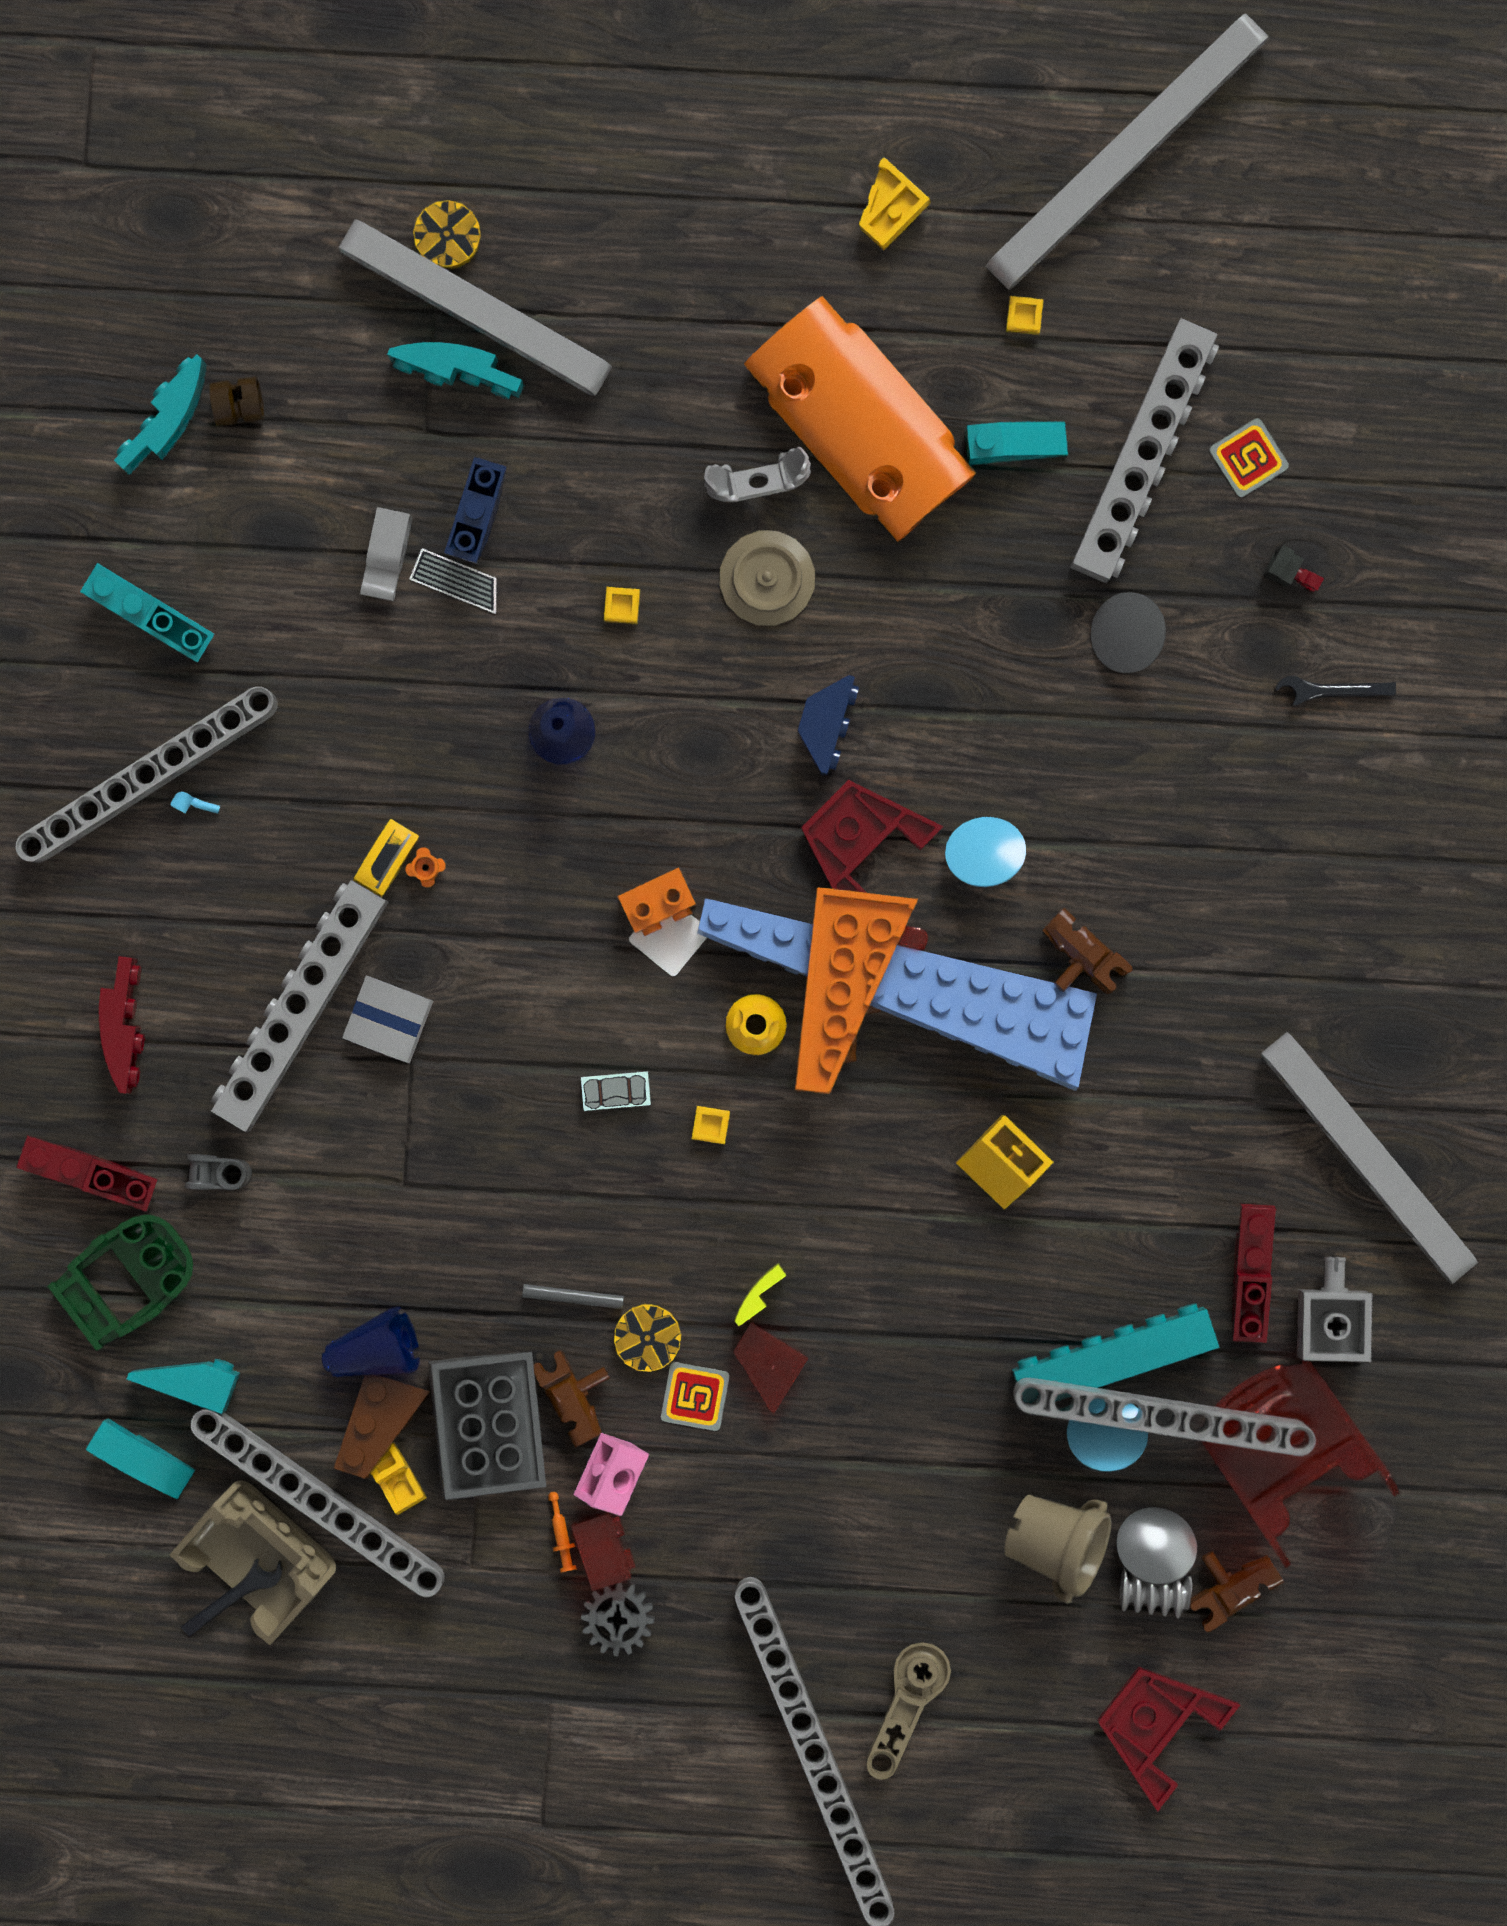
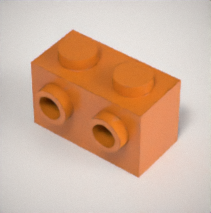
M679 867L618 896L634 932L637 934L642 931L644 937L662 929L660 922L673 917L674 922H677L692 915L691 908L696 906Z

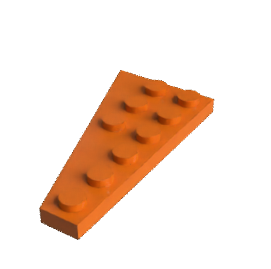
M817 887L795 1090L830 1093L918 899Z

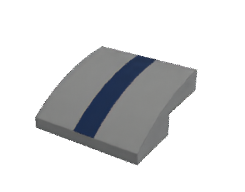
M366 975L342 1038L410 1064L433 1000Z

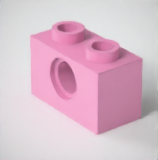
M601 1433L574 1495L594 1508L622 1516L649 1454L630 1442Z

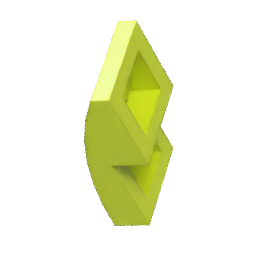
M778 1263L757 1281L743 1300L735 1317V1322L738 1326L766 1307V1303L760 1294L786 1276Z

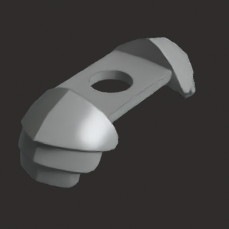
M797 447L796 449H790L787 453H780L778 464L733 473L729 465L725 464L721 467L715 464L706 467L704 486L711 498L727 503L785 491L788 492L799 487L809 478L811 463L808 460L809 456L802 447ZM757 476H763L768 479L767 485L762 488H753L749 482Z

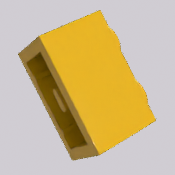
M1001 1115L956 1162L1004 1210L1023 1194L1053 1163L1005 1115Z

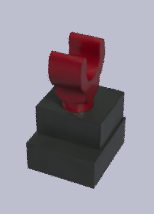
M1284 545L1276 548L1262 575L1285 587L1291 585L1293 580H1296L1304 588L1312 592L1318 591L1324 578L1300 568L1304 559L1294 554L1295 551Z

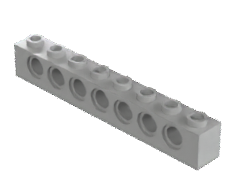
M1180 318L1070 568L1106 584L1111 576L1118 577L1125 562V559L1120 558L1124 546L1131 548L1139 530L1133 527L1137 516L1144 517L1152 498L1147 497L1151 485L1158 486L1165 471V468L1160 466L1165 454L1172 455L1179 437L1174 436L1178 423L1185 425L1192 407L1187 405L1192 393L1198 395L1206 377L1200 374L1205 362L1211 364L1219 346L1214 344L1217 333ZM1181 354L1191 355L1195 360V367L1190 369L1182 367L1178 357ZM1169 384L1177 385L1182 391V397L1179 399L1169 398L1165 393V386ZM1163 415L1166 417L1168 428L1164 430L1155 428L1151 421L1152 416ZM1142 445L1151 446L1155 451V458L1152 460L1142 459L1138 454V447ZM1130 475L1138 477L1142 483L1141 489L1138 491L1129 490L1125 485V477ZM1115 506L1124 507L1128 512V519L1123 522L1116 521L1111 515V509ZM1102 536L1110 537L1115 543L1114 551L1103 552L1098 547V539Z
M350 880L348 885L343 883L339 887L333 898L337 904L331 914L325 912L319 920L316 929L320 932L313 943L308 940L298 956L302 960L296 971L291 969L281 984V987L285 989L278 1000L275 998L271 1000L263 1014L267 1017L261 1029L256 1027L246 1042L250 1047L243 1058L238 1056L228 1072L233 1076L226 1087L221 1084L212 1097L211 1102L215 1105L211 1112L245 1132H249L253 1128L389 903L355 881ZM352 908L358 914V921L353 927L347 928L343 925L341 916L345 910ZM336 937L340 941L341 949L337 955L330 957L324 951V944L329 938ZM313 966H318L323 971V979L317 985H312L307 980V972ZM295 995H301L306 1001V1007L300 1014L293 1013L289 1007V1002ZM279 1023L284 1024L288 1029V1037L282 1043L276 1042L272 1037V1030ZM261 1052L268 1054L271 1059L269 1069L264 1072L259 1071L255 1066V1058ZM243 1081L249 1082L253 1087V1095L247 1101L241 1099L237 1093V1088Z

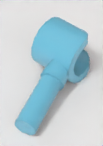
M186 792L176 793L171 801V806L185 814L190 805L218 814L220 806L201 801Z

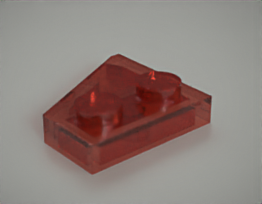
M753 1322L749 1324L733 1351L772 1413L776 1412L808 1360V1356Z

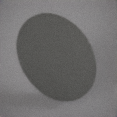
M1133 592L1120 593L1105 601L1096 612L1091 626V642L1095 654L1105 666L1121 673L1138 672L1151 665L1159 656L1166 637L1165 620L1159 607L1148 597Z
M1156 1507L1138 1510L1125 1519L1118 1531L1116 1547L1120 1561L1128 1572L1141 1581L1157 1585L1173 1583L1184 1577L1194 1565L1197 1556V1542L1194 1532L1181 1516L1170 1510Z

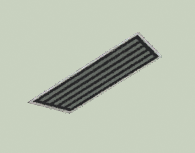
M421 549L410 580L496 614L495 577Z

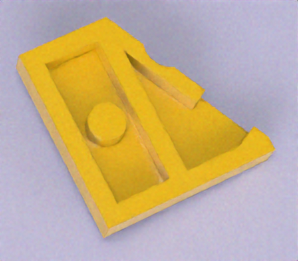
M883 158L880 161L879 172L874 186L872 185L868 196L869 202L867 208L863 211L859 226L867 236L885 250L931 204L930 198L886 158Z

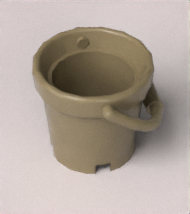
M1027 1495L1014 1515L1018 1519L1015 1529L1009 1528L1005 1543V1555L1052 1579L1053 1594L1058 1600L1070 1603L1073 1596H1081L1087 1591L1104 1558L1111 1532V1517L1106 1512L1107 1503L1094 1499L1089 1500L1080 1509L1040 1497Z

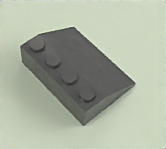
M532 1352L428 1361L442 1497L445 1500L546 1487Z

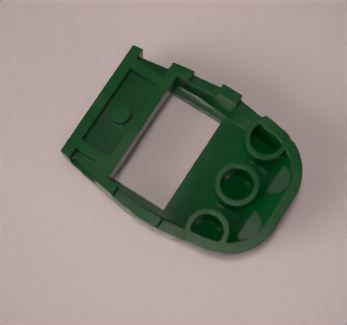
M154 1215L135 1216L119 1224L118 1227L106 1234H101L90 1242L91 1244L67 1266L68 1270L56 1282H51L47 1286L96 1351L159 1315L186 1287L191 1278L193 1258L189 1247L175 1228L160 1217ZM110 1249L113 1250L151 1300L148 1305L123 1324L120 1323L82 1273L83 1269Z

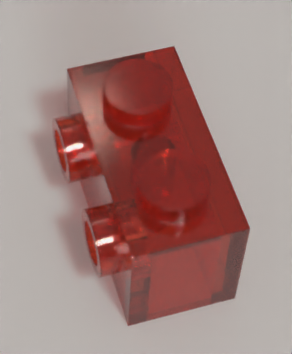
M604 1511L572 1523L571 1528L592 1591L631 1579V1569L635 1568L636 1565L631 1549L624 1550L620 1538L625 1535L620 1516L613 1517L612 1513Z

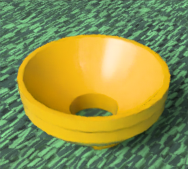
M752 994L740 998L732 1005L727 1014L725 1025L729 1040L737 1049L747 1054L761 1055L772 1051L780 1044L785 1035L787 1024L783 1009L776 1001L765 995ZM753 1014H759L766 1020V1028L759 1035H753L746 1029V1021Z

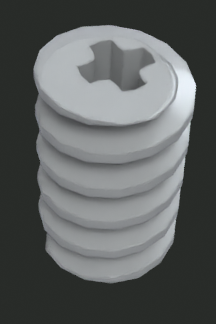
M1123 1567L1119 1591L1122 1611H1126L1130 1602L1134 1603L1136 1613L1140 1612L1143 1604H1147L1150 1615H1153L1156 1606H1160L1162 1616L1165 1617L1170 1607L1174 1608L1176 1618H1180L1183 1609L1188 1611L1192 1593L1191 1576H1186L1182 1584L1179 1579L1173 1583L1157 1585L1141 1581L1131 1573L1127 1578L1126 1570Z

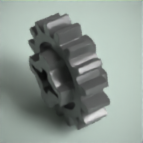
M618 1580L616 1588L612 1589L610 1584L606 1582L604 1583L603 1593L596 1589L592 1591L595 1599L594 1602L586 1600L584 1606L590 1612H585L581 1615V1620L589 1621V1624L583 1628V1633L592 1632L593 1636L589 1642L591 1645L596 1644L598 1641L602 1643L601 1653H604L608 1647L613 1648L614 1656H618L620 1648H624L628 1655L632 1654V1644L635 1643L641 1648L644 1645L641 1636H651L652 1631L646 1627V1624H652L655 1621V1617L647 1615V1612L653 1609L652 1603L644 1604L642 1602L646 1597V1593L643 1591L636 1595L634 1593L635 1584L633 1583L628 1589H623L622 1580ZM613 1597L612 1604L609 1607L597 1610L604 1600ZM625 1598L631 1600L637 1606L639 1612L631 1610L625 1603ZM617 1604L620 1605L619 1611H621V1616L627 1618L622 1620L618 1632H616L614 1619L609 1618L614 1616ZM597 1624L598 1626H604L611 1634V1638L603 1635L598 1629ZM639 1626L632 1636L623 1639L624 1633L629 1628Z

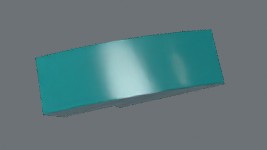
M109 1418L102 1422L85 1449L120 1471L175 1499L179 1498L196 1471L141 1435L136 1436Z

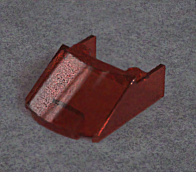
M1310 1360L1302 1361L1303 1364L1284 1367L1282 1364L1264 1370L1239 1384L1215 1405V1407L1302 1421L1313 1431L1315 1436V1445L1310 1453L1296 1456L1200 1440L1285 1568L1290 1566L1291 1563L1275 1539L1290 1524V1515L1282 1502L1339 1465L1344 1474L1353 1480H1363L1377 1472L1394 1497L1400 1494L1386 1467ZM1235 1419L1228 1420L1223 1425V1433L1226 1435H1231L1238 1429V1421ZM1270 1425L1260 1426L1257 1429L1256 1438L1259 1440L1267 1439L1271 1435L1272 1427ZM1303 1430L1294 1431L1290 1436V1444H1301L1304 1441L1305 1432Z

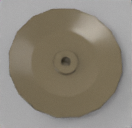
M757 531L741 537L727 551L720 567V589L726 604L739 618L757 626H777L793 620L807 607L815 589V569L809 553L795 538L779 531Z

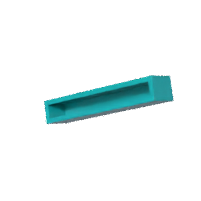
M1194 1303L1177 1309L1178 1315L1165 1318L1164 1314L1150 1317L1145 1320V1326L1136 1329L1130 1324L1113 1330L1114 1336L1101 1339L1100 1335L1086 1338L1081 1341V1347L1072 1350L1069 1349L1068 1345L1049 1351L1051 1357L1037 1360L1036 1356L1022 1359L1017 1362L1018 1367L1012 1369L1016 1383L1023 1378L1031 1377L1098 1388L1220 1347L1207 1309L1204 1307L1198 1308L1197 1304ZM1033 1387L1025 1389L1021 1394L1022 1401L1026 1403L1034 1402L1038 1397V1390ZM1061 1393L1056 1397L1055 1402L1072 1395Z

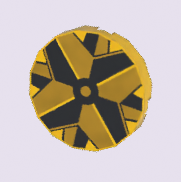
M449 200L435 202L425 208L417 218L413 231L415 245L421 256L440 267L450 269L458 268L469 262L478 251L481 238L479 223L472 211L461 203Z
M643 1304L632 1307L622 1315L615 1328L614 1343L618 1355L625 1364L638 1371L652 1372L664 1368L673 1361L680 1349L681 1332L677 1320L669 1311L657 1305Z

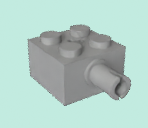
M1324 1257V1287H1321V1290L1298 1289L1297 1357L1302 1360L1371 1362L1372 1293L1367 1291H1351L1348 1288H1344L1346 1258ZM1335 1317V1320L1341 1322V1327L1335 1328L1333 1333L1332 1330L1327 1328V1325Z

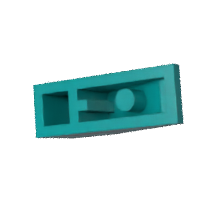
M997 422L967 425L965 430L967 461L969 465L1068 456L1065 422Z
M215 1359L214 1363L208 1361L133 1370L128 1373L127 1380L223 1414L227 1411L240 1372L233 1370V1364Z

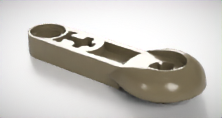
M924 1642L911 1644L903 1649L896 1659L894 1666L895 1694L866 1760L867 1770L875 1779H888L895 1773L924 1706L939 1695L949 1683L951 1674L949 1660L945 1653L933 1644ZM921 1663L928 1664L930 1676L926 1677L924 1675V1679L917 1678V1671L913 1669L917 1664L919 1667H921ZM896 1724L901 1726V1733L904 1734L903 1737L896 1736L892 1744L893 1749H898L897 1753L886 1747L890 1739V1732L886 1729H893ZM882 1742L886 1746H880L879 1743ZM878 1754L887 1755L891 1759V1766L886 1771H877L872 1766V1760Z

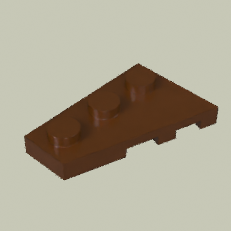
M366 1371L334 1469L368 1479L392 1447L391 1445L404 1427L406 1428L421 1404L426 1401L431 1392Z

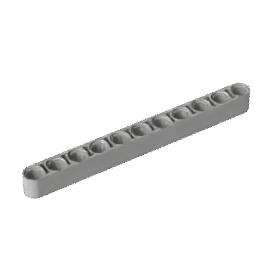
M1246 13L1238 18L989 260L986 268L1008 290H1011L1264 45L1269 36Z
M753 1577L744 1578L736 1586V1604L859 1906L869 1925L887 1926L894 1917L892 1898L773 1606L760 1580ZM746 1587H754L759 1591L760 1597L755 1602H746L741 1597L742 1590ZM766 1618L770 1620L773 1624L771 1631L766 1634L758 1633L753 1626L758 1619ZM772 1650H780L784 1653L785 1660L780 1665H772L768 1662L766 1656ZM786 1681L794 1682L798 1686V1691L793 1696H784L779 1691L782 1683ZM797 1713H806L810 1716L811 1722L806 1727L800 1728L793 1724L792 1718ZM812 1744H817L823 1748L824 1752L821 1757L811 1759L805 1754L806 1748ZM823 1776H832L837 1783L831 1790H823L818 1786V1781ZM838 1807L845 1808L849 1812L848 1818L841 1822L835 1821L830 1816L831 1812ZM849 1839H857L862 1843L861 1849L855 1853L847 1852L843 1846ZM861 1871H871L875 1875L874 1880L869 1884L858 1882L856 1877ZM876 1902H882L888 1907L887 1911L879 1916L873 1915L869 1908Z

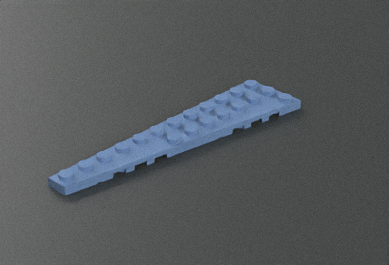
M705 898L697 934L735 950L747 952L750 956L764 962L770 961L786 968V971L795 975L799 973L807 977L813 924ZM897 945L870 1006L925 1029L934 1030L954 1041L960 1040L974 1046L980 1052L985 1054L989 1052L1005 1059L1009 1064L1025 1067L1037 1072L1038 1076L1076 1091L1079 1087L1097 993L1068 987L1065 992H1062L1052 982Z

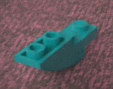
M422 342L392 347L387 353L390 361L394 362L393 367L407 374H411L415 370L425 375L424 380L440 387L443 386V383L453 385L457 373L461 375V381L476 387L479 386V383L492 387L491 392L505 399H509L511 395L519 398L524 387L521 379L495 369L498 363L495 354L473 347L442 342Z
M197 354L192 359L190 357L186 358L176 369L178 374L169 383L167 381L163 382L153 393L154 399L150 403L159 411L156 417L154 415L149 416L139 428L141 432L133 441L131 439L126 440L116 452L118 456L114 461L129 475L152 451L162 460L185 431L200 399L207 365Z
M98 563L80 591L195 662L199 661L214 636V633Z

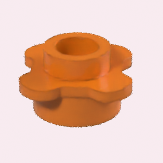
M420 848L417 850V856L413 859L412 863L407 864L406 873L410 877L415 876L419 879L422 886L432 887L435 884V877L439 872L445 870L446 864L443 859H436L432 856L429 849ZM425 864L429 866L427 871H424L422 868Z

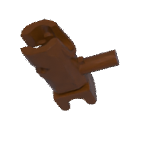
M1065 908L1061 909L1042 930L1057 951L1064 952L1070 958L1069 964L1071 965L1056 980L1054 985L1060 991L1065 992L1075 979L1085 971L1091 977L1090 980L1101 991L1108 995L1116 989V984L1109 976L1110 970L1125 976L1133 970L1132 966L1119 953H1113L1086 926L1081 927L1077 931H1072V924L1076 918Z
M559 1350L554 1354V1359L557 1363L556 1370L554 1372H547L542 1364L537 1362L533 1364L534 1375L540 1386L543 1387L562 1423H567L570 1420L577 1422L576 1427L568 1432V1435L574 1446L578 1447L602 1433L595 1407L593 1405L590 1406L586 1396L589 1394L588 1390L609 1380L610 1376L606 1368L602 1367L577 1381L564 1352Z
M1210 1551L1201 1559L1217 1584L1191 1597L1190 1608L1194 1611L1202 1607L1211 1609L1210 1615L1202 1621L1204 1630L1211 1632L1227 1622V1618L1261 1598V1593L1258 1590L1259 1583L1266 1584L1269 1590H1273L1284 1583L1268 1555L1243 1564L1241 1570L1232 1574L1230 1571L1226 1573L1214 1552Z

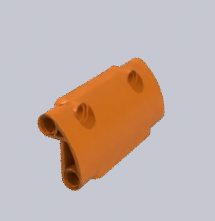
M823 296L792 318L744 363L745 367L764 388H768V400L771 407L782 417L848 493L859 509L869 515L877 514L879 516L878 520L897 542L909 534L925 516L960 490L977 474L954 448V437L944 423L864 331L854 323L847 324Z

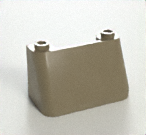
M246 1481L234 1482L170 1554L180 1567L187 1571L199 1572L207 1565L231 1588L235 1587L246 1576L254 1560L259 1559L260 1567L267 1572L276 1570L278 1562L281 1561L283 1572L281 1579L275 1586L256 1590L242 1597L256 1609L250 1618L254 1633L269 1645L275 1641L336 1571V1563L332 1556L259 1490Z

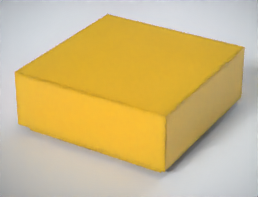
M1010 296L1006 331L1039 335L1043 299Z
M606 587L604 621L638 624L640 589Z
M697 1106L692 1139L725 1144L730 1111Z

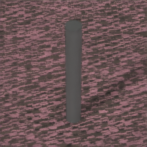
M524 1284L522 1294L524 1298L623 1309L624 1296L528 1284Z

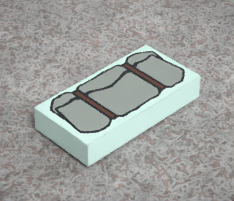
M648 1071L581 1077L584 1111L651 1105Z

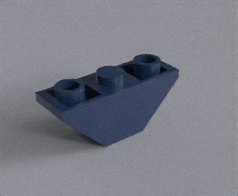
M474 457L444 554L477 564L490 536L500 504L506 466Z
M851 675L808 697L805 703L797 734L820 775L827 776L829 769L836 770L841 751L835 750L838 737L845 738L850 719L844 717L847 704L854 706L859 690L858 686L853 685L855 677Z

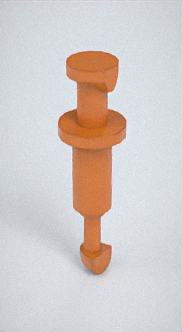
M550 1492L548 1500L552 1501L554 1516L552 1524L557 1547H553V1552L560 1551L563 1568H560V1572L575 1570L577 1568L576 1565H572L569 1548L575 1547V1543L570 1544L565 1516L560 1514L559 1496L556 1492Z

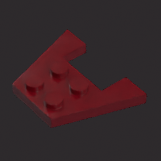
M848 780L801 829L832 889L867 893L849 874L895 828L920 851L944 826Z
M1138 1667L1097 1721L1158 1812L1178 1786L1176 1781L1153 1764L1158 1755L1193 1711L1220 1731L1239 1708L1240 1703Z

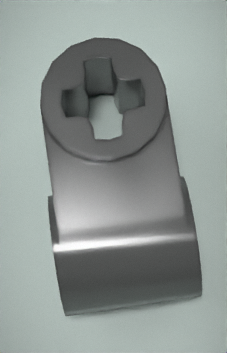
M187 1154L190 1167L189 1181L185 1183V1188L233 1190L243 1188L251 1181L252 1169L244 1160L220 1158L214 1155ZM231 1165H236L241 1171V1179L236 1184L229 1181L227 1177V1170Z

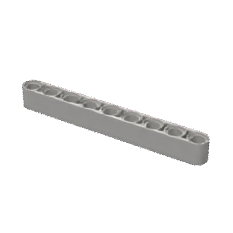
M354 220L338 248L339 251L352 260L587 394L596 396L612 369L608 362L359 220Z
M256 686L250 688L24 832L16 841L17 854L21 859L32 863H41L48 860L272 717L278 708L275 695L264 687ZM261 694L266 695L269 700L267 708L261 712H256L253 709L254 698ZM232 712L238 713L240 716L239 726L233 730H228L224 724L226 716ZM208 730L212 735L211 743L207 747L199 748L196 743V737L201 731ZM180 748L183 752V760L179 765L171 766L168 762V755L173 749ZM151 766L155 771V777L151 783L143 784L140 780V772L143 768ZM123 784L126 788V796L122 801L115 802L111 796L112 790L115 786ZM94 802L98 807V814L94 819L86 820L83 815L84 807L88 803ZM66 820L70 826V831L66 837L58 838L55 833V827L60 821ZM37 838L41 843V850L36 856L31 857L27 852V844L30 840Z
M1288 1032L1261 1053V1056L1450 1284L1455 1283L1478 1263L1466 1245Z
M1031 1377L1019 1380L1013 1389V1396L1019 1408L1031 1414L1296 1456L1310 1453L1315 1445L1313 1431L1302 1421ZM1033 1387L1038 1390V1397L1034 1402L1026 1403L1021 1400V1394L1025 1389ZM1068 1393L1072 1395V1401L1068 1407L1058 1408L1055 1406V1399L1059 1394ZM1093 1399H1104L1105 1407L1101 1412L1093 1414L1088 1411L1089 1403ZM1134 1403L1138 1405L1139 1411L1135 1417L1131 1419L1122 1417V1410L1127 1404ZM1162 1409H1169L1172 1411V1417L1169 1422L1165 1424L1156 1423V1414ZM1194 1415H1204L1205 1423L1201 1428L1191 1429L1189 1427V1421ZM1231 1419L1237 1420V1431L1231 1435L1224 1434L1223 1425L1225 1422ZM1262 1425H1270L1272 1427L1271 1435L1265 1440L1257 1439V1429ZM1303 1430L1305 1432L1304 1441L1299 1445L1290 1444L1291 1434L1294 1431Z
M203 1408L193 1416L191 1429L198 1439L409 1589L423 1597L433 1596L440 1590L445 1574L436 1562L225 1412L220 1414ZM203 1415H210L215 1419V1431L208 1432L202 1428L201 1418ZM231 1434H237L243 1439L244 1447L241 1451H234L229 1447L228 1438ZM258 1454H265L270 1458V1470L263 1471L256 1466L255 1458ZM291 1473L298 1478V1489L289 1490L284 1486V1474ZM311 1494H322L327 1501L326 1507L324 1509L314 1508L310 1503ZM342 1512L350 1514L354 1519L353 1528H342L337 1521L338 1514ZM366 1533H377L381 1537L382 1545L379 1548L369 1547L365 1542ZM393 1553H405L409 1558V1565L405 1568L397 1567L392 1561ZM425 1571L432 1572L436 1576L437 1584L433 1587L423 1586L419 1579L420 1574Z

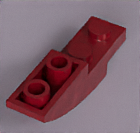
M119 956L114 989L100 988L99 1029L103 1053L110 1075L119 1093L127 1094L132 1093L133 1087L137 1088L139 1084L140 1068L136 1067L137 1054L143 1053L145 1034H141V1027L128 1025L129 1019H134L137 1001L132 999L134 985L138 986L140 983L141 966H137L138 959Z
M30 1135L26 1137L16 1166L18 1169L77 1187L82 1191L147 1211L158 1180L117 1163Z
M1240 1205L1233 1278V1341L1267 1343L1272 1288L1271 1263L1276 1216L1274 1205Z

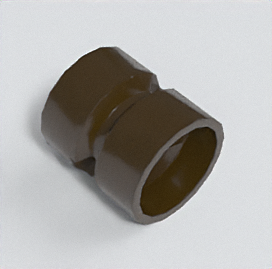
M257 376L239 378L234 385L229 380L209 384L211 407L217 426L236 424L238 418H242L245 422L264 420V404Z

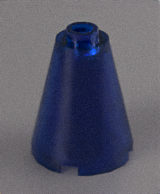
M555 698L546 701L536 709L529 723L531 745L536 753L548 762L562 765L578 761L587 754L594 742V720L587 708L573 699ZM564 722V727L561 730L553 729L556 723Z
M399 1306L390 1308L327 1344L325 1352L322 1353V1363L325 1370L331 1372L335 1377L406 1374L418 1370L420 1357L414 1358L413 1349L418 1348L419 1345L414 1327L407 1313L399 1314L401 1309Z

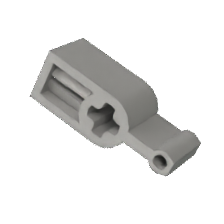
M377 507L367 552L366 569L360 591L361 595L394 602L413 520L410 514Z

